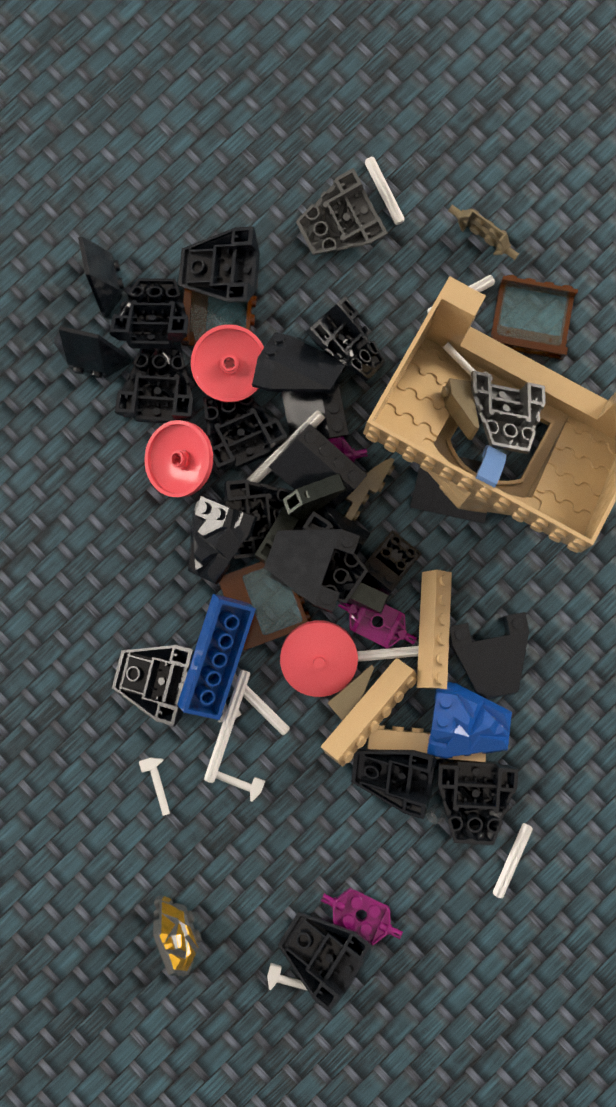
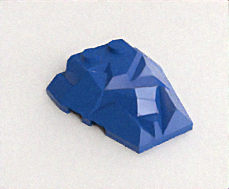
M447 682V689H435V705L427 754L449 759L453 756H471V754L475 753L486 754L508 750L511 711L457 683Z

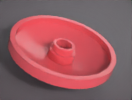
M220 325L208 330L196 342L191 355V370L198 387L209 397L221 402H238L252 396L258 390V388L252 387L258 356L264 349L263 344L254 333L241 326Z
M174 420L161 425L150 437L145 451V469L151 484L166 496L180 498L193 495L205 485L213 466V450L206 433L199 426L188 421Z
M316 620L303 623L290 632L281 648L280 665L285 679L295 690L308 696L325 697L341 691L350 683L357 670L358 654L355 643L346 630L335 623Z

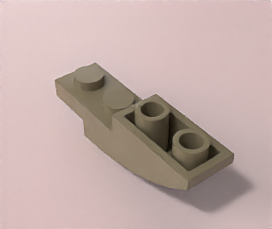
M393 458L380 463L366 473L367 476L345 499L351 503L345 514L346 518L355 522L360 514V511H358L360 505H365L370 496L367 493L370 492L374 495L377 491L381 492L386 483L383 481L386 474L390 476L395 467L392 465L394 462Z

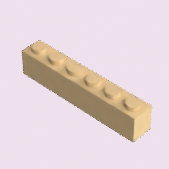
M441 570L422 572L417 688L447 689L452 572Z
M396 658L321 745L324 752L342 767L349 763L354 753L364 746L370 734L378 729L381 721L390 715L392 708L402 701L408 689L416 684L417 675L415 671Z
M379 725L378 729L368 737L367 749L416 750L427 753L430 732H423V728H412V731H405L404 727L401 726L385 729V725ZM486 754L460 755L449 759L485 762Z

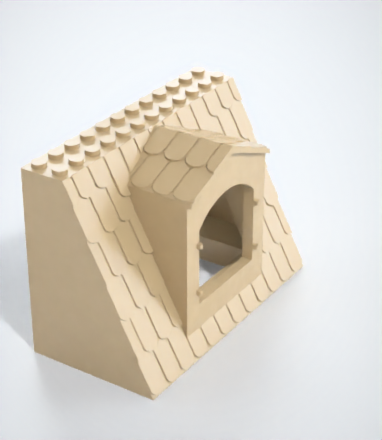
M449 276L370 415L363 434L366 435L368 440L383 444L386 450L393 453L396 451L401 454L402 458L406 461H414L421 465L420 467L432 476L440 485L439 488L458 509L511 515L514 520L518 522L524 521L531 525L530 528L534 531L544 532L549 535L548 537L558 543L562 542L568 545L567 548L569 550L581 553L593 546L616 502V393L606 400L472 328L471 325L486 295ZM448 342L476 371L482 373L487 371L493 377L491 384L519 390L527 382L545 386L546 403L539 417H541L540 422L548 425L520 479L510 481L498 480L494 488L476 479L477 473L466 466L456 454L451 438L458 425L446 409L441 391L449 378L471 381V376L443 349Z

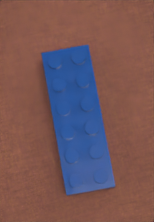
M216 594L212 595L177 704L183 713L220 720L256 610L251 604Z

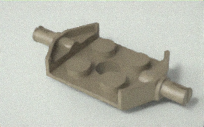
M454 205L449 208L448 212L457 217L462 232L468 226L472 233L480 235L488 245L496 247L493 255H503L504 253L514 260L518 257L519 253L511 248L507 232L500 230L491 221L478 214L479 211L474 209L460 211Z

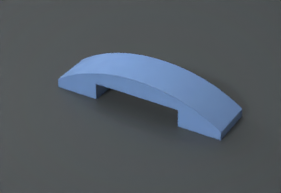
M486 445L482 453L483 460L477 471L476 479L495 488L505 465L506 454Z

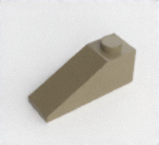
M449 378L441 391L445 407L467 439L472 440L479 429L475 400L471 391V381Z
M372 665L327 702L342 721L362 699L374 670Z

